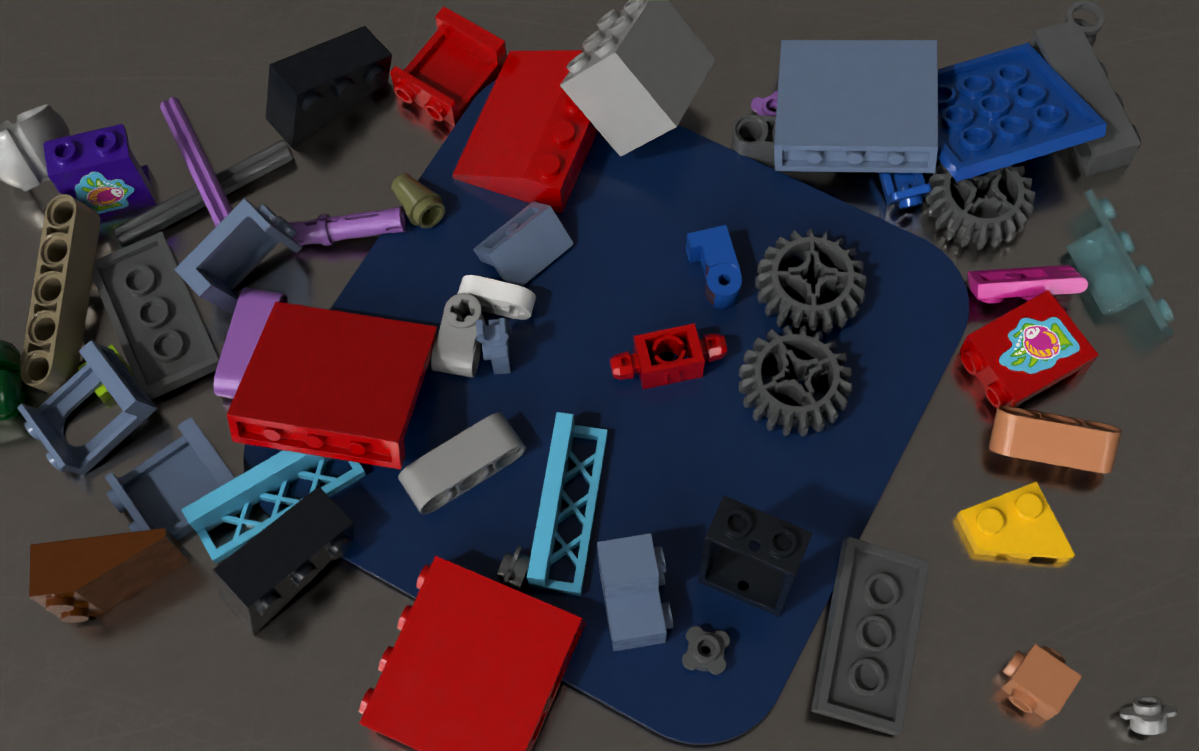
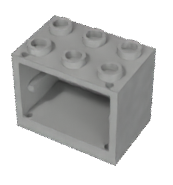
M629 0L620 12L617 13L615 9L607 12L596 24L599 27L598 31L591 34L583 42L582 47L585 50L573 58L566 68L569 70V73L560 84L561 88L620 157L676 128L716 61L669 0Z

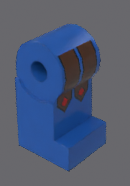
M727 225L687 233L685 250L689 263L701 262L706 278L705 298L707 302L718 309H727L734 306L740 296L742 275Z

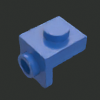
M879 173L887 206L899 203L900 209L917 206L923 203L922 197L932 192L930 183L925 184L923 173Z

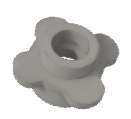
M1155 696L1137 697L1133 700L1132 706L1120 709V717L1130 719V728L1134 732L1144 735H1156L1166 732L1169 728L1168 717L1177 715V708L1175 706L1163 705L1162 700Z

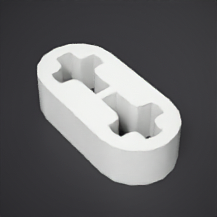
M475 275L464 276L457 293L473 295L479 301L483 312L519 320H526L531 317L536 301V295L525 287Z

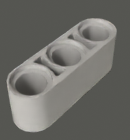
M498 412L484 418L406 466L398 475V479L421 514H428L441 508L515 462L523 455L526 447L504 414Z

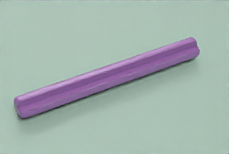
M171 97L168 101L163 100L160 104V109L213 222L217 226L232 211V208L179 99Z

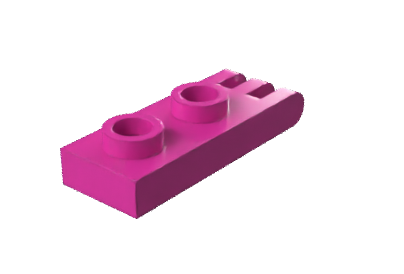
M1071 265L968 271L967 287L977 300L980 299V301L985 303H1000L1005 298L1011 297L1031 300L1047 290L1052 295L1082 293L1088 287L1087 280Z

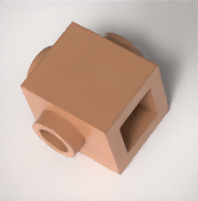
M1034 644L1024 654L1017 650L1002 671L1009 677L1001 689L1010 695L1009 700L1016 707L1030 714L1035 712L1048 721L1060 712L1082 678V675L1065 664L1064 657L1057 651L1046 646L1039 647L1037 644Z

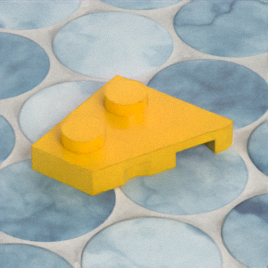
M1037 481L961 510L956 516L975 555L998 556L1000 554H1007L1019 559L1045 557L1056 558L1057 562H1068L1075 557V553Z

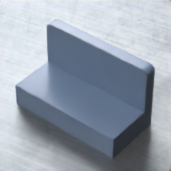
M533 201L473 250L481 262L496 268L504 282L523 286L573 245V241L551 206Z

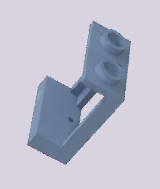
M92 340L79 350L87 364L40 407L34 408L22 403L17 407L26 420L24 423L26 430L35 439L41 441L48 450L46 453L48 461L59 471L65 472L67 470L81 475H85L158 409L114 350ZM103 384L123 411L89 442L82 446H72L64 436L65 421L74 409Z

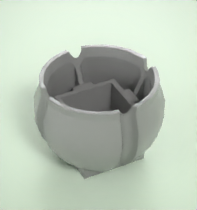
M49 103L17 115L16 123L6 120L0 124V180L8 185L23 189L24 192L50 180L47 174L44 142L70 136L69 128L64 119Z

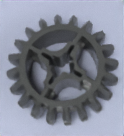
M940 162L928 182L932 189V192L927 193L925 196V204L930 205L928 218H937L935 223L936 230H948L946 235L948 241L955 236L961 238L962 248L967 246L969 241L975 242L978 251L984 248L986 242L993 249L1000 246L1002 240L1009 244L1014 240L1016 234L1024 231L1027 220H1030L1034 212L1035 192L1030 190L1032 178L1023 177L1025 173L1024 166L1013 167L1011 165L956 182ZM954 200H956L961 205L962 209L956 204Z
M810 228L806 233V237L802 238L794 230L790 234L789 241L780 236L776 240L775 248L768 246L764 259H761L758 263L757 272L759 275L756 276L755 287L760 290L757 296L759 303L767 304L765 307L766 316L778 314L776 322L778 327L789 322L792 324L793 334L798 333L800 327L805 325L810 337L815 335L817 327H820L828 335L832 331L833 324L842 329L847 323V317L853 318L857 315L858 305L862 304L865 298L863 289L866 287L867 278L865 275H862L864 270L863 261H854L856 257L855 248L843 250L845 244L843 237L832 242L829 241L830 234L828 230L819 238L815 237L812 228ZM804 261V263L798 267H789L788 271H782L787 266L793 263ZM808 272H810V281L815 282L813 293L811 292V284L807 283ZM833 294H840L833 301L818 305L820 299L832 297Z
M787 325L783 328L782 336H779L771 329L767 333V341L757 338L753 344L754 351L747 350L745 352L743 361L746 364L740 366L738 376L743 379L739 382L738 390L741 394H746L743 400L744 407L755 408L753 412L755 421L767 417L766 428L768 431L773 430L776 424L782 425V432L785 437L790 434L792 427H797L798 433L803 437L807 435L809 425L819 433L824 429V420L831 424L836 422L838 418L837 411H844L846 409L848 401L845 397L850 396L853 387L851 383L847 382L851 379L852 370L849 367H844L847 360L846 353L834 354L837 347L836 341L833 340L826 344L822 343V331L817 332L814 338L807 336L808 330L805 325L800 328L799 334H793L792 329ZM797 357H801V358L807 359L808 361H806V360H801V359H799V358H797ZM775 360L778 365L776 370L778 374L772 377L770 383L764 385L761 373L768 364ZM825 377L828 383V392L822 399L816 402L813 398V386L818 384L819 379ZM780 401H789L795 406L787 405Z

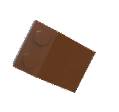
M166 528L31 544L29 597L42 605L47 611L55 614L63 622H84L89 619V615L107 612L189 562V552Z

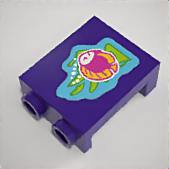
M123 124L44 142L47 174L58 192L70 195L89 206L99 214L100 219L157 205L152 172L148 165H139L129 147L127 130Z

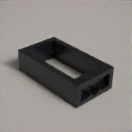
M723 496L705 536L698 583L779 617L813 533L727 496ZM753 542L758 544L760 549L752 551L748 545ZM746 582L749 588L746 591H742L738 588V584Z

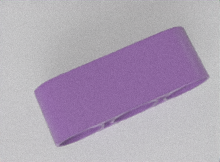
M250 287L242 289L214 376V393L216 396L234 398L275 301L288 303L285 293Z

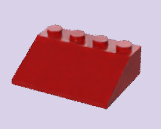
M509 51L452 174L453 179L524 202L532 203L534 201L550 205L553 211L563 213L598 131L560 86L569 73V70L566 68L567 65L583 51Z

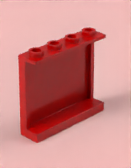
M275 301L226 414L232 441L401 469L405 459V434L430 359L432 358L434 342L438 335L437 326Z
M435 555L432 564H426L419 574L416 588L420 590L413 606L408 604L399 618L397 628L401 632L394 647L388 646L382 655L378 670L382 674L375 689L369 688L361 701L359 713L363 715L359 724L418 751H532L586 622L579 616Z

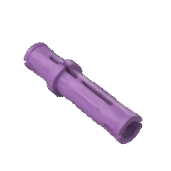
M401 206L331 217L329 214H321L318 216V219L288 222L298 232L293 238L301 246L322 243L324 246H330L335 241L406 231V216Z

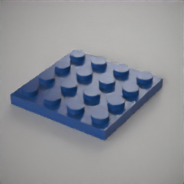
M1029 43L938 69L937 158L956 182L1104 137L1106 134L1107 123Z

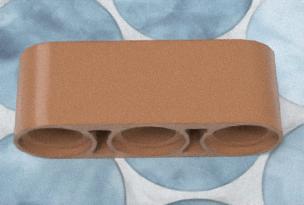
M998 406L989 449L995 453L1014 458L1097 473H1112L1122 430L1113 425L1018 407Z

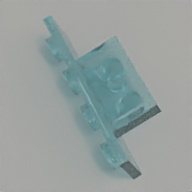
M1092 189L1088 190L1084 194L1102 227L1067 245L1066 248L1080 274L1087 280L1088 289L1102 315L1108 317L1143 298L1159 329L1167 337L1175 334L1169 322L1176 318L1164 298L1155 299L1150 287L1155 285L1156 282L1146 265L1143 263L1137 266L1132 258L1131 253L1137 249L1125 229L1118 233L1112 222L1118 215L1107 197L1099 199Z

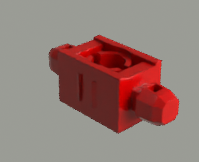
M695 323L633 336V354H629L626 351L614 355L610 358V367L613 378L619 380L634 378V374L639 373L642 389L644 390L703 377L705 359L708 362L722 359L727 355V344L724 335L720 334L703 335V339L699 340ZM664 352H671L676 354L678 358L674 361H664L659 355Z

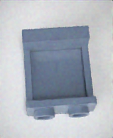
M244 198L174 270L199 297L233 315L239 298L233 289L274 247L281 242L298 253L302 246L293 238L298 232L283 217H278L264 203L257 208Z
M192 417L177 426L183 436L127 474L118 478L113 472H110L104 476L112 487L106 493L110 501L120 513L127 510L134 520L128 525L131 532L166 528L178 541L194 530L181 509L235 478Z

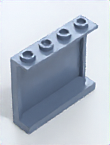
M781 40L774 140L775 171L935 173L938 152L937 40Z

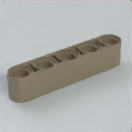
M61 194L53 198L45 211L20 376L24 383L52 395L78 372L77 367H79L81 355L79 350L82 349L100 230L99 214L67 194Z

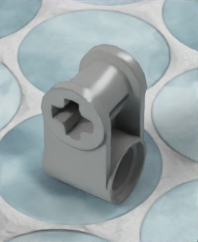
M459 293L447 301L444 307L439 334L433 346L431 358L432 371L471 378L475 377L479 366L482 344L476 339V321L482 319L485 325V319L482 314L481 305L473 295Z

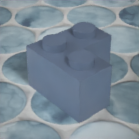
M651 533L597 542L598 567L613 652L666 643V629L673 628V619L669 601L661 602L658 589L659 586L665 585L664 573H666V565L662 546H653Z

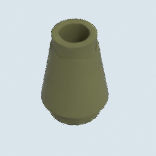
M407 173L401 174L394 179L391 190L395 193L413 225L427 229L435 226L443 218L445 206L439 194Z

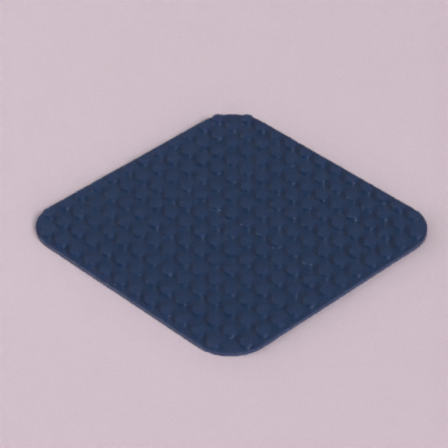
M496 81L485 87L470 103L418 179L420 183L442 197L443 205L445 206L443 218L435 226L424 229L413 225L405 213L406 231L381 234L329 310L437 326V334H439L444 307L452 296L457 295L464 276L475 275L504 282L496 268L481 262L473 249L530 203L453 179L452 176ZM680 125L621 157L601 133L597 131L563 213L554 211L573 241V245L522 286L531 290L536 295L531 317L526 320H519L482 311L485 325L489 326L488 320L506 318L508 320L511 373L494 374L491 360L484 361L482 344L479 366L474 378L432 371L430 359L405 434V459L402 468L395 469L360 463L366 476L330 496L334 503L354 524L353 543L341 558L416 599L420 590L416 588L419 574L426 564H432L435 555L502 584L504 579L496 577L506 552L514 555L517 546L520 545L522 546L520 553L531 556L556 412L574 414V425L607 429L608 437L581 596L529 589L527 580L528 569L518 591L579 616L586 622L562 681L665 738L692 745L717 744L737 738L754 728L767 716L778 700L834 590L842 541L848 537L860 539L964 334L969 318L968 291L960 271L952 260L931 242L786 174L775 171V169L740 155L736 151ZM727 225L742 275L740 296L734 306L727 309H718L707 302L705 298L706 278L701 262L689 263L685 250L687 233ZM812 228L815 237L821 238L822 234L828 230L830 234L829 241L835 242L843 237L845 242L843 250L855 248L856 257L854 261H863L864 270L862 275H865L867 278L866 287L863 289L865 298L863 303L858 305L857 315L853 318L847 317V323L842 329L833 324L832 331L828 335L820 327H817L815 332L816 334L822 331V343L824 344L833 340L836 341L837 347L834 354L846 353L847 360L844 367H849L852 370L851 379L847 381L853 386L850 396L845 397L848 401L846 409L844 411H837L838 418L836 422L831 424L824 420V429L819 433L809 425L808 433L803 437L798 433L797 427H792L790 434L785 437L782 432V425L776 424L773 430L768 431L766 428L767 417L755 421L753 418L755 408L744 407L743 400L746 394H741L738 390L739 382L743 380L738 376L739 368L741 365L746 364L743 361L745 352L747 350L754 351V341L757 338L767 341V333L771 329L779 336H782L784 327L789 325L792 328V324L789 322L778 327L776 323L778 314L766 316L765 307L767 304H760L757 299L758 292L760 291L755 287L756 276L759 275L757 267L759 261L764 259L768 246L775 248L776 240L780 236L789 241L790 234L796 230L803 238L806 237L807 231ZM804 261L793 263L787 266L782 271H788L789 267H798L802 265ZM808 272L807 283L811 284V292L813 293L815 282L810 281V272ZM833 294L832 297L822 298L818 301V305L829 303L840 296V294ZM695 323L699 340L703 339V335L720 334L725 337L728 350L727 355L722 359L708 362L705 359L704 373L701 378L644 390L642 389L639 373L634 374V378L619 380L613 378L610 358L626 351L629 354H633V336ZM664 352L659 355L664 361H674L678 358L676 354L671 352ZM797 357V358H799V359H801V360H806V361H808L807 359H804V358H801V357ZM775 360L768 364L761 373L764 385L770 383L772 377L778 374L776 371L778 365ZM825 377L819 379L818 384L813 386V398L816 402L822 399L828 392V383ZM780 401L784 404L795 406L789 401ZM498 412L503 413L526 447L523 455L509 466L441 508L428 514H421L399 481L398 475L418 458L484 418ZM573 437L571 451L580 463L595 454L597 440ZM245 444L243 456L244 472L283 450ZM333 458L327 462L323 475L338 478L352 470V467L346 460ZM570 460L568 472L575 467ZM593 465L586 469L590 476H592ZM317 468L311 471V473H316ZM578 474L565 483L564 491L572 502L575 503L589 493L590 486L582 475ZM301 478L290 483L286 497L301 500L310 493L313 481ZM321 483V484H320V488L323 487V486L326 485V484H325V483ZM279 490L273 493V495H278ZM723 496H727L813 533L779 617L698 583L705 536ZM264 500L258 502L261 508L271 517L275 503ZM563 500L561 512L568 508V506ZM283 505L282 510H284L285 508H287V507H289V506ZM586 505L579 509L584 517ZM572 514L558 524L557 532L564 542L568 544L582 534L583 526L575 515ZM651 533L653 546H662L666 565V573H664L665 585L659 586L658 589L661 602L669 601L673 628L666 629V643L613 652L598 567L597 542ZM556 540L553 554L561 549ZM753 542L748 545L752 551L760 549V546ZM580 545L572 550L577 559ZM567 555L551 565L549 580L574 583L576 567ZM746 582L738 584V588L742 591H746L749 588ZM699 626L703 631L711 633L722 630L728 634L730 643L725 648L723 658L726 661V668L721 674L713 675L710 671H700L697 669L690 671L684 667L682 657L687 653L689 643L686 639V633L691 627ZM703 647L702 653L709 654L710 648Z

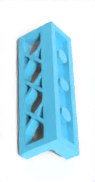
M556 412L527 580L529 589L581 596L608 430L574 425V414ZM573 437L597 440L595 454L580 463L571 451ZM570 460L575 467L568 472ZM591 465H593L592 476L586 471ZM581 474L590 486L589 493L573 503L564 491L565 483ZM563 500L568 506V508L561 512ZM586 505L584 517L579 509ZM574 514L583 526L582 534L566 544L557 532L558 524ZM556 540L561 549L553 554ZM580 545L577 559L572 550ZM567 555L576 567L574 583L549 580L551 565Z
M283 450L181 510L188 523L199 535L212 561L217 564L236 552L300 501L286 497L290 483L299 478L313 481L310 492L318 486L320 487L321 483H325L326 485L321 487V489L330 497L366 476V473L360 463L348 461L352 470L338 478L325 476L323 474L326 464L333 458ZM317 468L316 473H311V471ZM279 490L278 495H273V493ZM261 500L275 503L272 515L263 522L248 520L254 504ZM283 505L289 506V507L285 508L284 510H282ZM241 513L240 518L234 517L237 514ZM224 522L237 525L233 540L217 548L208 531ZM245 527L251 528L250 530L244 532Z

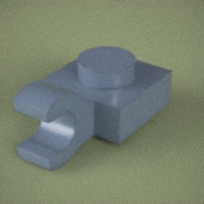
M506 318L488 320L489 326L484 325L482 319L477 320L476 339L482 343L484 361L491 360L494 374L511 373L508 320Z

